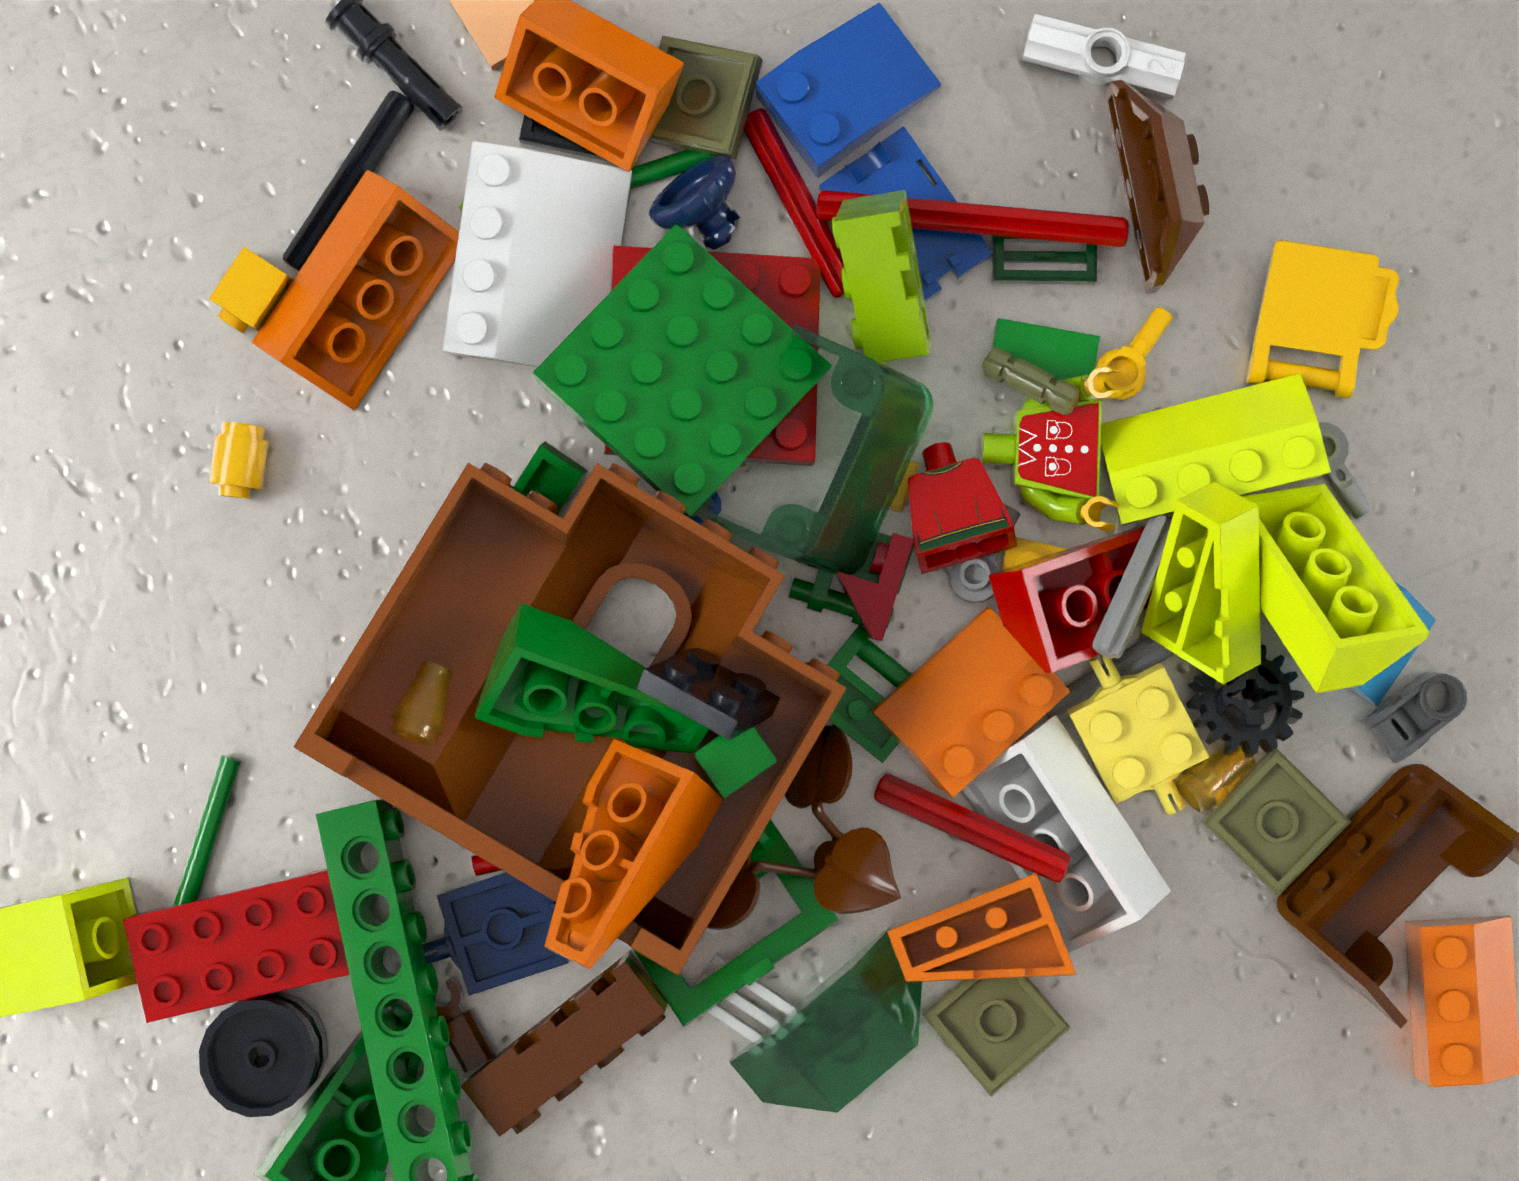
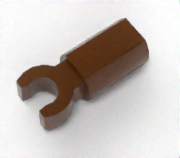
M451 977L445 981L451 993L450 1002L440 1004L435 1000L438 1016L442 1015L446 1020L450 1037L449 1046L464 1073L493 1058L495 1053L471 1009L464 1010L461 1004L463 989L459 981Z

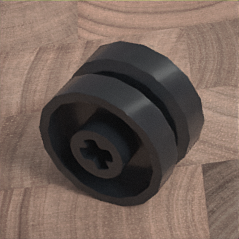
M279 991L241 1000L223 1010L206 1028L199 1048L200 1075L209 1094L226 1110L246 1117L272 1116L293 1106L320 1078L328 1057L327 1034L317 1013L298 997ZM257 1047H264L269 1052L270 1059L267 1055L259 1056Z

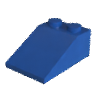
M879 2L797 51L756 82V97L814 175L819 178L941 87V83Z

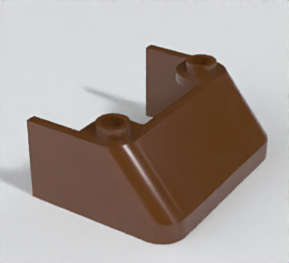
M1423 764L1407 765L1394 773L1349 819L1351 823L1277 898V909L1284 920L1350 986L1400 1029L1408 1022L1407 1019L1379 988L1391 973L1393 967L1392 954L1377 938L1449 865L1466 877L1484 876L1493 871L1506 857L1519 866V833L1434 770Z

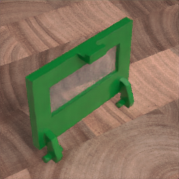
M770 818L750 853L751 863L762 860L803 867ZM767 871L756 873L760 881V894L751 914L740 924L726 930L706 928L679 976L633 949L682 1026L686 1027L746 984L752 985L775 969V964L839 921L834 912L826 910L816 900L814 882L811 878Z

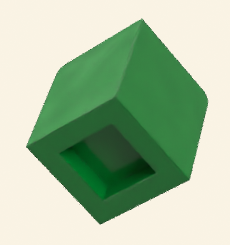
M754 727L732 740L719 735L695 753L696 760L717 788L716 792L723 799L777 762V759Z

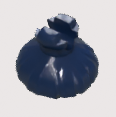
M715 155L692 165L657 195L649 210L651 220L659 227L669 230L675 224L679 225L682 229L695 227L697 232L701 234L700 239L704 246L712 250L728 244L732 238L731 233L736 229L738 219H740L736 210H731L726 203L736 178L733 162L728 156Z

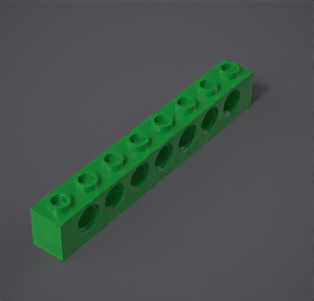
M383 799L316 814L318 829L393 1180L434 1181L428 1173V1162L430 1158L440 1160L446 1168V1181H481L476 1173L472 1174L468 1153L472 1151V1136L467 1122L460 1120L456 1101L461 1097L460 1081L454 1068L449 1069L445 1047L449 1046L450 1041L448 1026L445 1018L442 1015L438 1016L434 995L438 993V979L433 965L426 962L422 943L427 940L426 924L421 912L415 911L411 891L416 887L415 873L411 862L408 859H404L400 839L404 837L405 833L402 815L397 807L393 808L392 804ZM367 843H371L377 849L379 855L378 864L372 871L365 868L361 861V851ZM378 894L383 896L390 906L389 917L384 923L378 921L372 912V903ZM388 947L394 948L401 957V967L396 975L390 973L383 963V955ZM399 999L406 1001L412 1009L413 1017L408 1027L401 1025L394 1015V1007ZM409 1052L416 1053L423 1061L424 1072L420 1079L411 1076L406 1069L405 1060ZM419 1105L429 1107L434 1113L435 1127L433 1131L425 1130L419 1125L416 1117Z

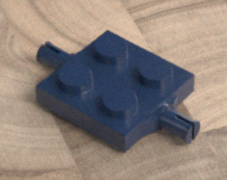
M506 872L437 895L444 918V937L423 944L424 953L437 950V952L425 955L426 962L434 963L451 957V960L462 973L469 996L570 962L569 959L545 947L556 902Z

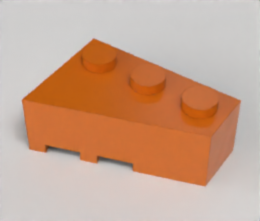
M1037 873L887 931L906 982L1077 975Z

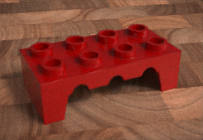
M327 868L287 880L205 898L178 906L145 911L123 919L146 1023L350 975Z

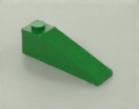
M523 603L519 605L500 640L474 717L475 719L524 736L543 738L544 730L574 733L576 734L575 741L593 743L594 736L622 738L627 745L636 748L694 753L709 730L636 689L646 667L572 621Z
M397 1003L395 1004L394 1015L396 1020L401 1025L408 1027L413 1015ZM362 1030L288 1124L254 1173L261 1180L385 1181L387 1175L385 1170L389 1156ZM409 1052L406 1056L405 1066L408 1073L416 1078L421 1058L416 1053Z

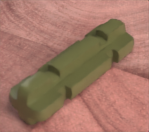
M992 348L987 357H985L982 363L985 376L999 383L1007 381V387L1040 404L1049 402L1048 408L1062 415H1069L1079 401L1080 395L1077 386L1063 379L1056 382L1054 381L1055 375L1021 358H1017L1014 361L1012 360L1013 354L1001 348Z

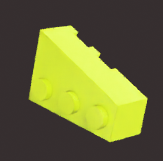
M1214 482L1177 500L1141 633L1223 685L1261 664L1259 506L1220 483Z

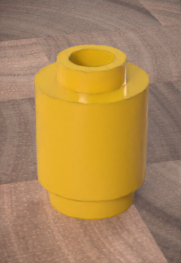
M223 422L221 434H216L209 482L210 484L220 486V496L250 499L251 490L262 491L268 441L263 440L264 427L236 422Z

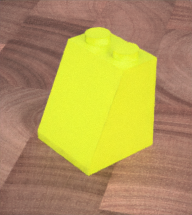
M128 877L0 907V1018L80 1002L137 984L123 923L124 918L136 914Z

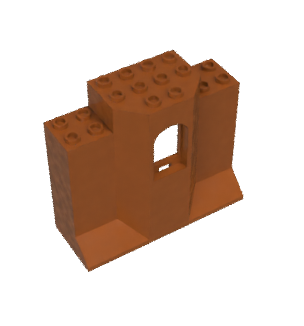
M484 462L481 469H478L472 464L467 463L298 738L294 748L339 775L348 778L556 902L560 885L569 879L575 853L570 848L574 833H581L588 808L583 803L587 785L612 741L615 739L622 743H627L622 738L594 736L593 743L575 741L576 734L546 730H544L543 738L524 736L475 719V711L500 640L521 603L570 620L586 630L609 590L619 581L632 578L656 585L672 601L676 618L673 628L650 666L688 648H700L715 654L720 659V664L737 674L746 673L759 678L765 683L766 690L780 697L773 716L754 726L777 759V762L723 799L698 846L617 938L632 949L679 976L847 688L836 682L840 674L825 663L814 658L810 662L804 663L789 654L793 646L778 635L767 630L761 636L752 632L786 576L776 570L780 563L775 558L756 547H751L747 553L729 542L733 536L732 533L709 519H705L702 525L685 516L683 512L686 506L672 496L658 491L656 496L653 497L637 487L639 478L625 468L611 463L610 467L606 469L597 463L562 519L557 513L559 506L532 490L527 497L515 491L510 484L512 478L496 467ZM708 730L694 753L637 748L695 772L716 792L717 788L695 758V753L719 736V734L712 730Z

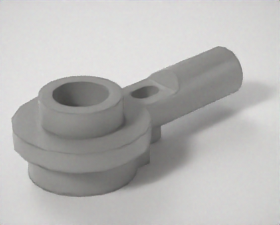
M1318 422L1331 473L1327 474L1353 517L1358 519L1371 511L1373 507L1344 464L1349 449L1347 438L1338 426L1327 422Z
M1004 505L1015 526L1020 513L1014 508ZM1000 552L953 565L949 575L950 584L955 594L962 600L970 603H981L992 598L994 593L988 575L1001 571L996 562Z

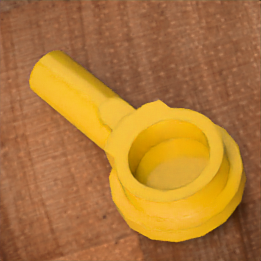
M1156 307L1128 346L1108 351L1098 360L1095 369L1098 367H1113L1120 370L1119 373L1108 374L1104 380L1106 391L1123 390L1121 397L1112 400L1124 401L1133 398L1142 389L1146 380V369L1144 367L1146 361L1144 358L1173 320L1172 315L1165 309Z

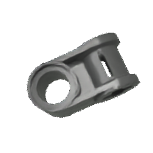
M1437 672L1425 673L1417 677L1397 694L1374 707L1362 718L1361 723L1365 728L1372 727L1391 751L1388 755L1393 763H1398L1420 749L1432 735L1461 714L1467 703V691L1463 683L1454 676ZM1441 682L1446 686L1449 698L1447 704L1442 709L1434 711L1429 707L1426 695L1428 689L1433 684Z

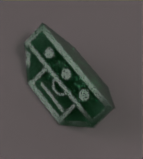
M889 927L796 1004L795 1009L789 1014L783 1015L777 1024L771 1029L765 1030L759 1039L754 1043L751 1042L729 1061L763 1103L838 1113L918 1045L922 982H906L887 931L891 930Z

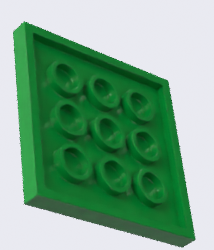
M675 224L533 371L532 378L657 492L662 491L685 505L686 509L683 514L691 519L825 376L832 365L679 225Z

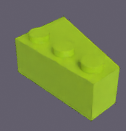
M906 190L843 200L836 217H832V226L836 247L840 248L844 268H842V282L845 297L847 300L852 299L856 318L851 319V331L855 349H863L866 364L929 355L932 340Z

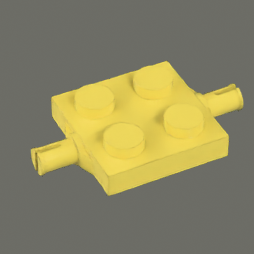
M1099 654L1107 669L1106 672L1097 656L1089 659L1088 662L1091 664L1102 686L1089 699L1067 709V712L1115 805L1142 791L1155 789L1167 815L1176 813L1168 794L1171 795L1179 811L1185 808L1186 802L1183 800L1173 779L1182 771L1209 758V755L1164 666L1160 662L1138 674L1120 676L1112 659Z

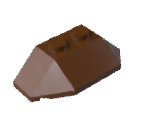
M1117 80L1110 83L1104 94L1146 294L1157 292L1165 284L1204 225V216L1209 215V200L1205 186L1203 184L1197 185L1193 165H1198L1199 163L1198 147L1195 136L1193 134L1186 135L1184 120L1123 80Z

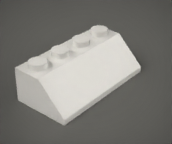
M1057 715L1050 717L1025 732L962 790L978 814L1059 849L1071 857L1069 869L1060 883H1055L1038 875L1069 953L1141 920L1171 892ZM1009 862L1020 879L1035 874Z

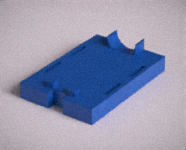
M904 126L882 142L879 141L871 150L854 162L845 165L843 169L821 183L818 188L820 192L827 190L872 195L906 190L907 198L957 202ZM918 163H920V165L923 167V169L925 170V172L927 173V175L930 177V179L932 180V182L935 184V187H934V186L932 185V183L929 181V179L927 178V176L925 175V173L922 171V169L920 168V166L918 165ZM912 228L925 302L941 292L942 287L937 282L941 278L953 272L958 280L993 254L980 234Z

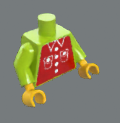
M1098 367L1090 375L1086 374L1063 379L1079 389V401L1069 415H1062L1048 408L1049 402L1040 404L1030 398H1026L1022 410H1018L1013 414L1012 434H982L981 463L1011 465L1010 487L1019 489L1023 502L1051 521L1081 525L1088 523L1090 526L1105 532L1114 530L1115 525L1100 521V513L1105 507L1119 508V504L1099 496L1102 400L1093 399L1095 397L1104 399H1117L1121 397L1123 390L1106 391L1104 387L1106 376L1111 373H1119L1120 370L1113 367Z

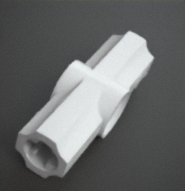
M1034 14L1022 60L1080 75L1087 82L1094 85H1106L1112 81L1123 80L1138 91L1173 99L1183 71L1186 53L1126 38L1122 32L1114 28L1103 27L1096 30ZM1098 46L1110 49L1115 55L1116 64L1110 67L1097 65L1092 59L1091 49Z

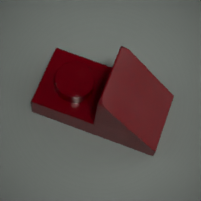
M893 533L888 544L878 542L870 567V572L879 574L876 583L838 571L835 573L870 639L883 641L914 539Z

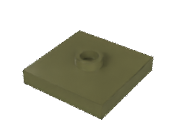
M662 35L659 49L684 62V66L670 103L648 141L711 155L728 156L730 159L736 160L763 62L762 58L757 54Z
M1277 748L1267 753L1200 821L1276 896H1279L1351 823Z
M1028 977L962 980L923 1014V1017L991 1097L1071 1029L1069 1024Z

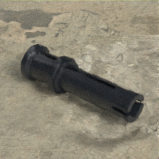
M341 0L330 11L324 24L331 31L337 29L357 49L356 56L362 62L365 61L367 64L373 62L436 125L439 131L450 125L457 117L454 113L459 114L463 107L395 40L394 28L389 23L382 24L362 4L363 0Z

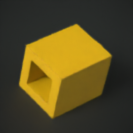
M243 246L209 299L222 307L217 317L242 334H244L248 326L259 332L293 279Z

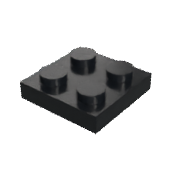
M688 648L644 669L636 688L728 740H732L772 717L780 700L779 696L766 690L765 683L759 678L746 673L737 674L722 666L720 659L715 654L700 648Z

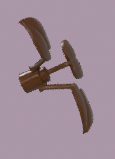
M834 724L823 728L785 793L787 801L796 808L802 809L811 805L813 815L831 835L832 841H825L816 849L813 859L814 869L762 860L751 863V854H749L708 924V929L726 930L740 924L751 914L760 894V881L756 873L761 871L815 880L814 893L816 900L823 908L834 913L851 914L869 911L901 898L893 876L890 853L883 837L878 832L864 827L853 829L844 834L838 830L823 810V803H835L844 796L852 776V755L849 742L845 733Z

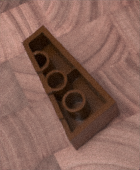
M630 950L467 1077L461 1088L499 1137L511 1128L516 1134H519L542 1115L537 1108L553 1096L558 1102L566 1098L583 1083L580 1078L581 1075L595 1065L602 1069L625 1050L622 1044L637 1033L641 1037L646 1035L666 1018L664 1013L668 1003L647 970Z

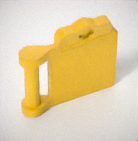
M1283 239L1275 241L1249 360L1246 383L1260 384L1264 383V380L1272 381L1301 373L1305 386L1334 390L1333 396L1350 399L1356 381L1360 348L1371 350L1382 348L1386 342L1388 328L1399 313L1396 298L1399 284L1398 273L1390 268L1379 266V258L1372 253ZM1270 345L1341 356L1338 370L1269 360Z

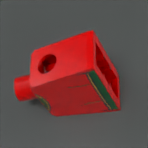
M947 442L935 443L922 451V457L927 471L908 478L914 549L921 574L1017 547L1012 519L980 459L970 458L957 462L952 445Z

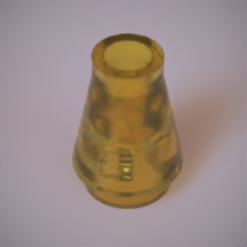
M423 661L417 675L391 715V718L395 721L391 730L392 733L413 743L426 746L433 745L436 735H442L448 686L452 675L451 670L432 662Z
M1239 746L1230 755L1224 754L1223 748L1209 755V758L1182 771L1183 776L1176 781V786L1185 801L1198 813L1203 814L1209 808L1215 810L1221 805L1244 774L1255 765V760L1253 756L1245 758L1242 746Z

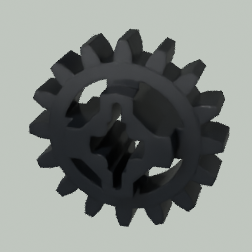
M1261 644V664L1227 682V686L1214 689L1217 680L1200 669L1198 670L1203 676H1195L1189 681L1188 686L1192 690L1199 692V695L1192 697L1186 702L1187 708L1200 710L1201 716L1193 722L1195 728L1207 726L1210 729V733L1205 741L1208 745L1214 743L1219 738L1225 741L1224 754L1226 755L1232 754L1239 746H1242L1245 758H1251L1257 754L1259 746L1267 754L1278 747L1277 739L1284 742L1293 735L1294 732L1287 723L1294 724L1302 718L1303 713L1292 707V704L1304 698V692L1291 690L1290 683L1298 677L1297 672L1284 674L1280 670L1285 659L1282 655L1277 656L1272 661L1266 659L1267 651L1265 645ZM1242 691L1244 699L1257 703L1249 708L1246 700H1238V697L1234 696ZM1276 710L1272 723L1268 728L1261 730V725L1265 723L1264 713Z

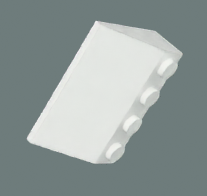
M472 141L442 351L452 355L538 367L611 292L612 250L614 245L622 246L632 170L627 172L622 168L540 151Z

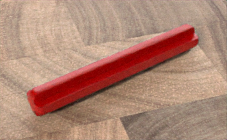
M764 108L753 110L748 113L744 132L811 257L821 269L820 274L830 293L835 298L845 295L842 282V268H844L840 248L836 247L834 236L825 220L817 218V205L767 111Z
M885 774L876 786L874 793L876 802L1028 871L1037 873V875L1048 880L1060 883L1069 869L1071 862L1069 854L896 776Z

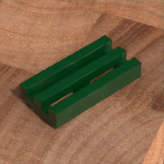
M992 236L993 267L991 283L1095 284L1097 282V245L1086 244V252L1004 251V242H1069ZM1004 263L1086 264V271L1004 270Z

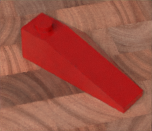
M1146 525L1030 560L988 575L1003 626L1045 673L1059 671L1094 658L1099 654L1093 649V641ZM1152 590L1149 594V597L1145 603L1143 610L1148 607Z

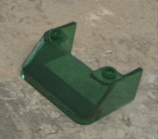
M794 325L791 332L792 337L839 357L831 377L832 391L842 405L862 414L818 512L798 504L780 506L771 513L763 531L718 510L711 513L709 520L724 527L733 535L780 556L836 575L837 571L852 575L860 570L867 560L932 415L933 398L929 389L918 380L800 326Z

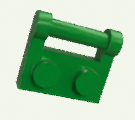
M858 625L827 664L840 674L836 682L847 688L828 720L883 763L899 744L871 712L884 697L846 666L856 655L896 688L912 673L868 639L869 636L866 630Z

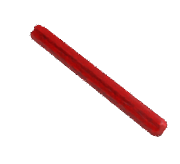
M823 190L819 193L817 199V218L832 221V217H836L843 200L871 196L872 194ZM907 198L911 225L915 229L1123 247L1128 240L1129 223L1124 217Z

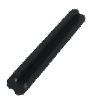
M394 90L388 92L284 252L283 260L289 266L300 271L367 170L374 172L414 110L413 103L406 96Z

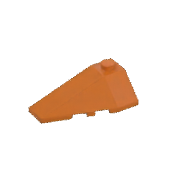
M614 739L585 791L583 803L588 807L581 833H574L570 848L575 853L569 879L560 885L545 947L590 970L698 846L723 798L695 772Z

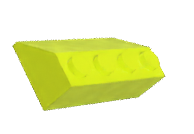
M1301 373L1101 424V448L1114 500L1119 504L1117 512L1121 526L1147 520L1162 514L1174 513L1178 499L1214 482H1218L1238 495L1244 496L1331 473L1318 419Z
M1325 484L1242 496L1259 506L1260 608L1316 693L1363 685L1427 639L1430 633Z

